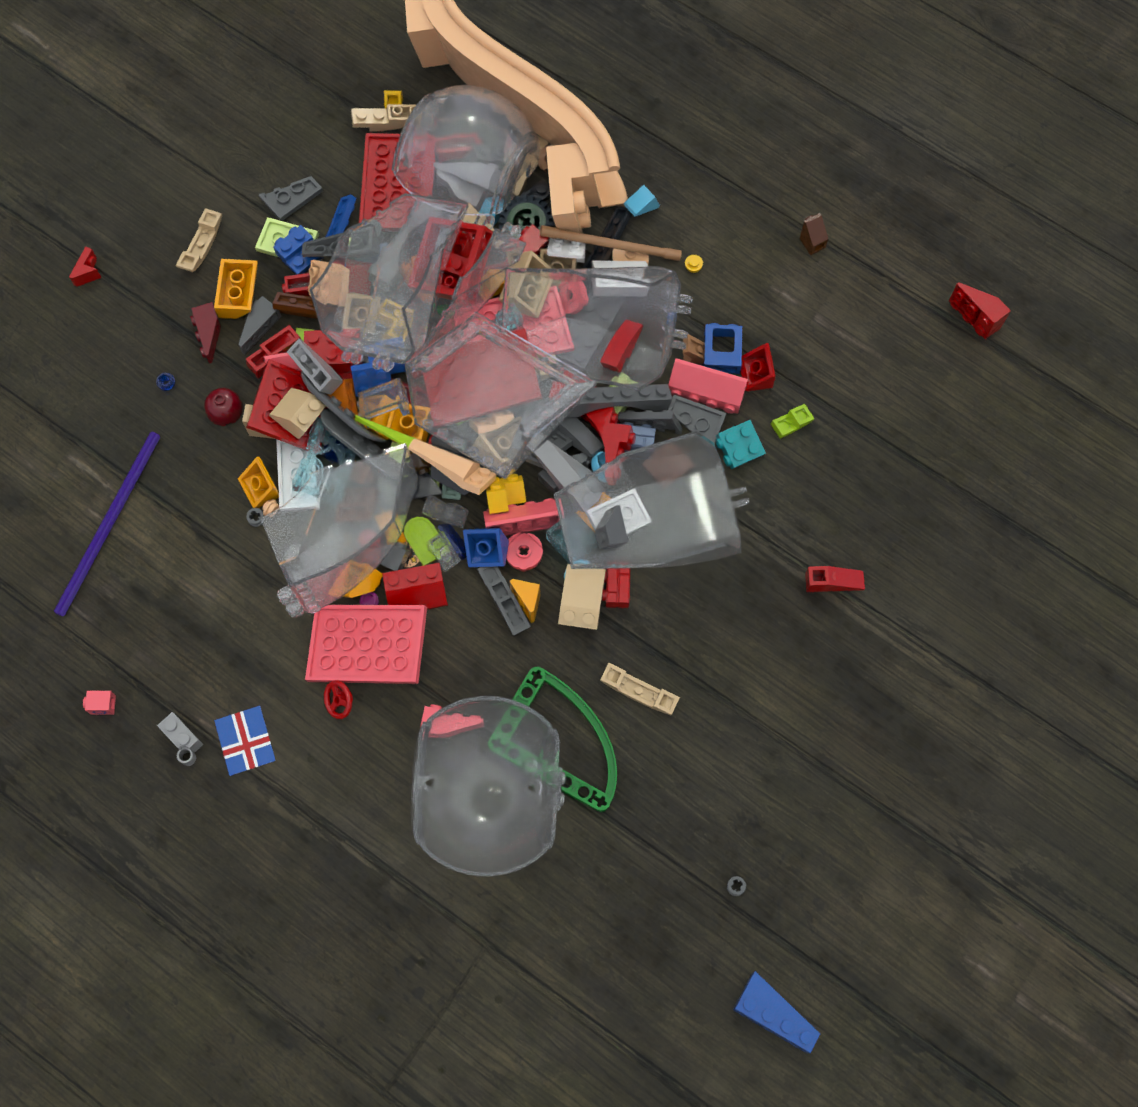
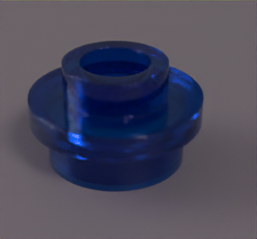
M166 372L161 373L156 380L157 386L164 391L172 389L175 385L174 376Z

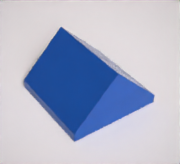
M500 528L463 530L468 567L505 566L509 540Z

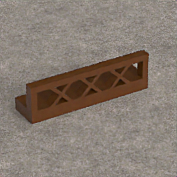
M277 292L272 303L273 309L279 310L280 313L329 321L334 318L340 319L343 322L344 306L326 307L312 297Z

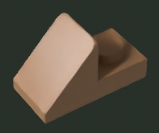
M689 334L683 336V360L694 364H703L704 342Z

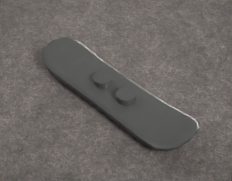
M301 371L302 380L308 390L358 434L373 441H386L361 423L355 421V414L350 409H344L341 406L342 402L336 397H330L327 393L320 392L305 373Z
M329 408L321 412L320 420L325 429L380 474L392 479H402L412 473L408 467L392 458L368 438L354 431Z

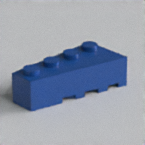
M756 971L751 974L733 1010L805 1053H811L820 1033Z

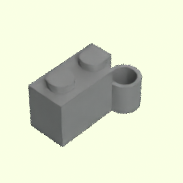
M171 712L157 726L179 749L177 752L178 761L185 766H191L196 761L195 752L203 744ZM190 753L189 760L183 761V755Z

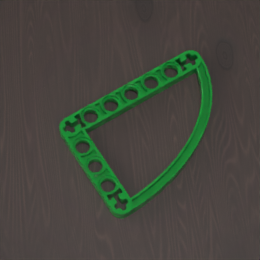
M541 667L531 668L488 740L490 750L598 812L606 811L613 800L617 784L616 758L607 732L592 709L568 685ZM538 672H540V677L542 679L538 678L534 683L535 686H537V688H535L532 684L527 683L528 681L532 683V681L534 680V676L532 675L533 673L537 674ZM544 682L566 697L583 714L598 736L605 753L608 768V783L605 793L511 740ZM530 688L533 694L531 697L525 698L521 694L522 690ZM514 705H521L523 711L521 714L516 715L512 713V707ZM506 721L513 724V728L509 732L502 730V724ZM501 739L500 742L505 747L507 743L510 744L506 748L505 754L502 753L504 751L502 747L497 746L494 748L493 740ZM512 748H517L520 751V755L517 758H511L509 751ZM535 758L537 766L534 768L527 767V759ZM550 767L554 769V776L546 778L543 775L545 768ZM564 777L572 780V785L568 788H564L560 784ZM581 787H586L590 793L588 797L582 798L578 795V790ZM593 792L597 793L595 798L599 800L602 797L605 798L606 806L598 807V802L594 799L592 803L588 802L592 798Z

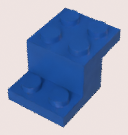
M403 340L366 346L368 363L351 366L356 397L393 390L390 374L407 371Z

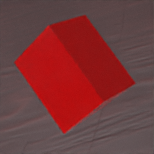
M765 343L742 355L741 375L742 378L748 379L745 391L773 388L776 377L769 343Z

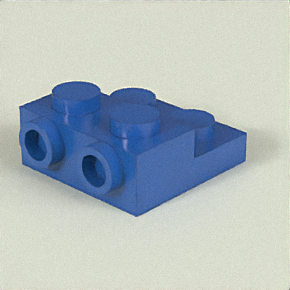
M302 225L298 228L296 226L292 227L288 232L289 235L284 239L282 237L278 238L275 241V246H273L276 255L296 275L304 274L311 266V260L320 261L324 258L302 256L303 243L314 240L313 236Z

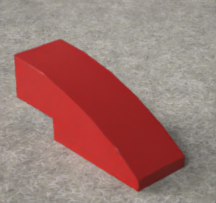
M627 319L623 322L601 358L600 363L604 368L621 372L626 358L629 359L643 324Z
M288 325L260 344V349L245 359L247 366L257 378H260L266 366L264 356L286 353L298 339H301L300 336Z

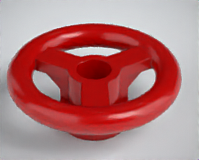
M333 680L325 688L324 704L332 717L344 719L351 711L353 696L345 683ZM331 689L334 695L332 704L330 703ZM338 706L346 707L342 713H337L335 710Z

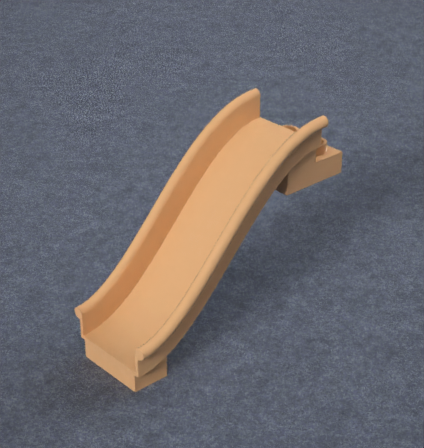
M405 0L407 33L423 68L449 64L454 72L480 96L550 144L556 145L546 147L551 209L556 228L583 233L582 228L591 227L589 207H625L623 204L628 197L624 183L618 173L620 163L615 145L601 121L578 97L546 73L479 29L462 13L454 0Z

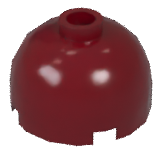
M217 388L211 391L204 402L205 412L209 420L219 426L235 423L243 412L239 396L228 388Z

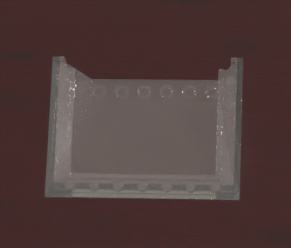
M474 312L405 363L414 424L503 479H507L597 385V381L478 312Z

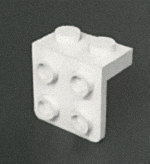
M550 238L547 255L575 258L577 262L584 263L586 243Z

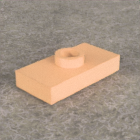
M613 249L612 251L613 261H646L647 265H649V255L620 249Z

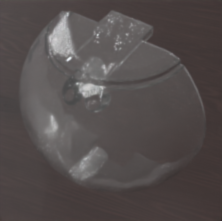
M473 85L451 86L427 94L414 107L398 139L392 162V171H394V175L399 183L410 194L432 207L462 215L483 216L492 215L493 213L499 214L514 198L516 183L526 171V177H530L538 166L540 140L523 111L502 94Z
M477 696L462 699L445 706L429 717L420 727L413 759L411 826L416 844H419L430 857L445 867L473 876L504 875L518 871L538 860L546 853L547 849H551L556 834V813L564 805V793H561V785L565 783V772H562V767H559L560 740L557 729H552V725L541 714L527 705L512 699L496 696ZM431 780L432 784L430 787L426 786V781ZM531 785L532 790H528V786Z

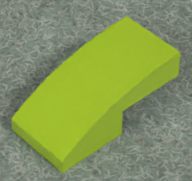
M803 404L791 409L788 414L774 419L771 422V426L781 439L814 420V417L806 405Z

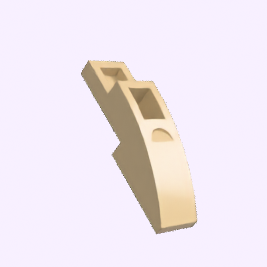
M387 104L386 109H351L353 128H369V132L400 129L424 121L422 105Z

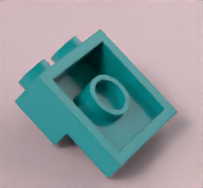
M751 420L733 426L716 435V445L719 449H722L725 455L723 456L724 462L731 469L766 454Z

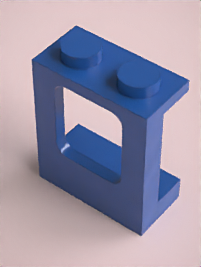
M706 324L704 330L703 366L728 374H740L742 364V326H737L736 324ZM713 336L734 337V351H713Z

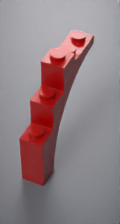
M553 382L549 398L557 402L561 389L595 387ZM607 407L588 412L580 417L589 422L599 433L605 447L604 477L607 483L614 484L616 477H619L620 474L619 463L624 458V450L630 451L631 445L635 443L636 434L633 432L631 425L617 424L618 414L614 407Z

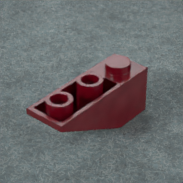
M210 302L191 308L193 315L190 318L193 326H197L198 329L195 332L197 340L202 342L203 347H200L203 358L207 357L209 363H212L221 324L214 309V304Z

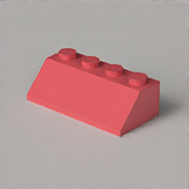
M676 358L668 385L671 396L675 394L697 403L706 404V406L711 408H719L730 414H738L748 379Z
M548 498L538 503L530 501L520 506L512 504L508 505L509 511L490 514L489 509L483 512L486 528H500L505 536L562 527V510L559 499Z

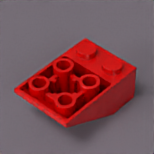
M960 282L956 284L949 299L951 306L958 310L963 319L975 328L976 333L985 340L1003 326L1011 311L998 297Z

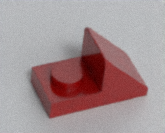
M84 248L69 276L74 286L78 287L101 278L98 270L93 268L97 257L90 248Z

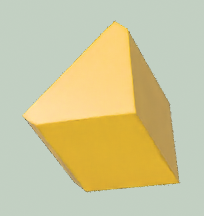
M384 90L385 109L387 104H403L402 91Z

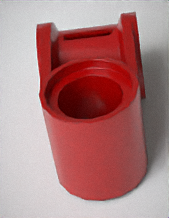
M457 230L449 252L469 258L474 242L473 237H475L476 233L466 231L462 233L463 231Z

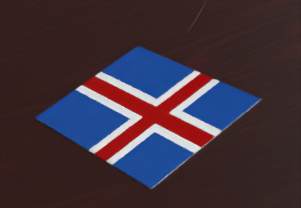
M260 706L214 720L229 776L276 761Z

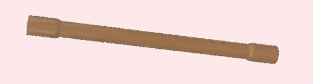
M544 225L540 227L539 235L542 237L559 238L676 261L681 259V250L561 230Z

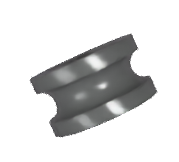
M252 508L247 512L246 518L251 526L259 527L264 523L265 516L259 508ZM254 514H257V516H260V517H258L259 520H257V521H255L254 519H251V518H254V517H253Z
M738 876L732 877L727 883V891L732 896H740L746 889L744 879ZM733 881H737V884L738 882L741 883L740 891L736 892V889L733 890L731 888L734 884Z

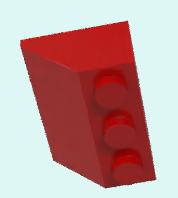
M440 563L382 573L388 605H425L427 609L448 606Z

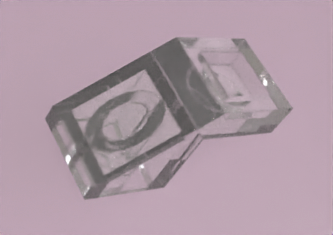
M433 495L427 496L422 510L423 514L435 521L459 528L464 527L469 510L457 503H445Z

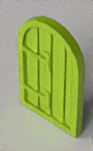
M415 517L406 523L404 527L406 541L411 546L422 566L428 565L450 552L435 526L427 518Z

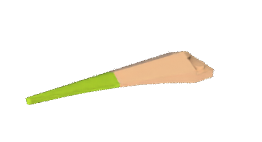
M355 415V421L370 427L409 449L441 471L462 489L480 495L496 479L497 474L487 468H481L480 463Z

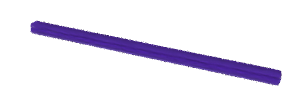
M150 432L55 607L54 612L57 615L65 616L155 449L160 439L157 433Z

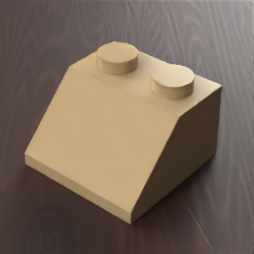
M291 388L269 416L297 439H300L326 406L312 393Z

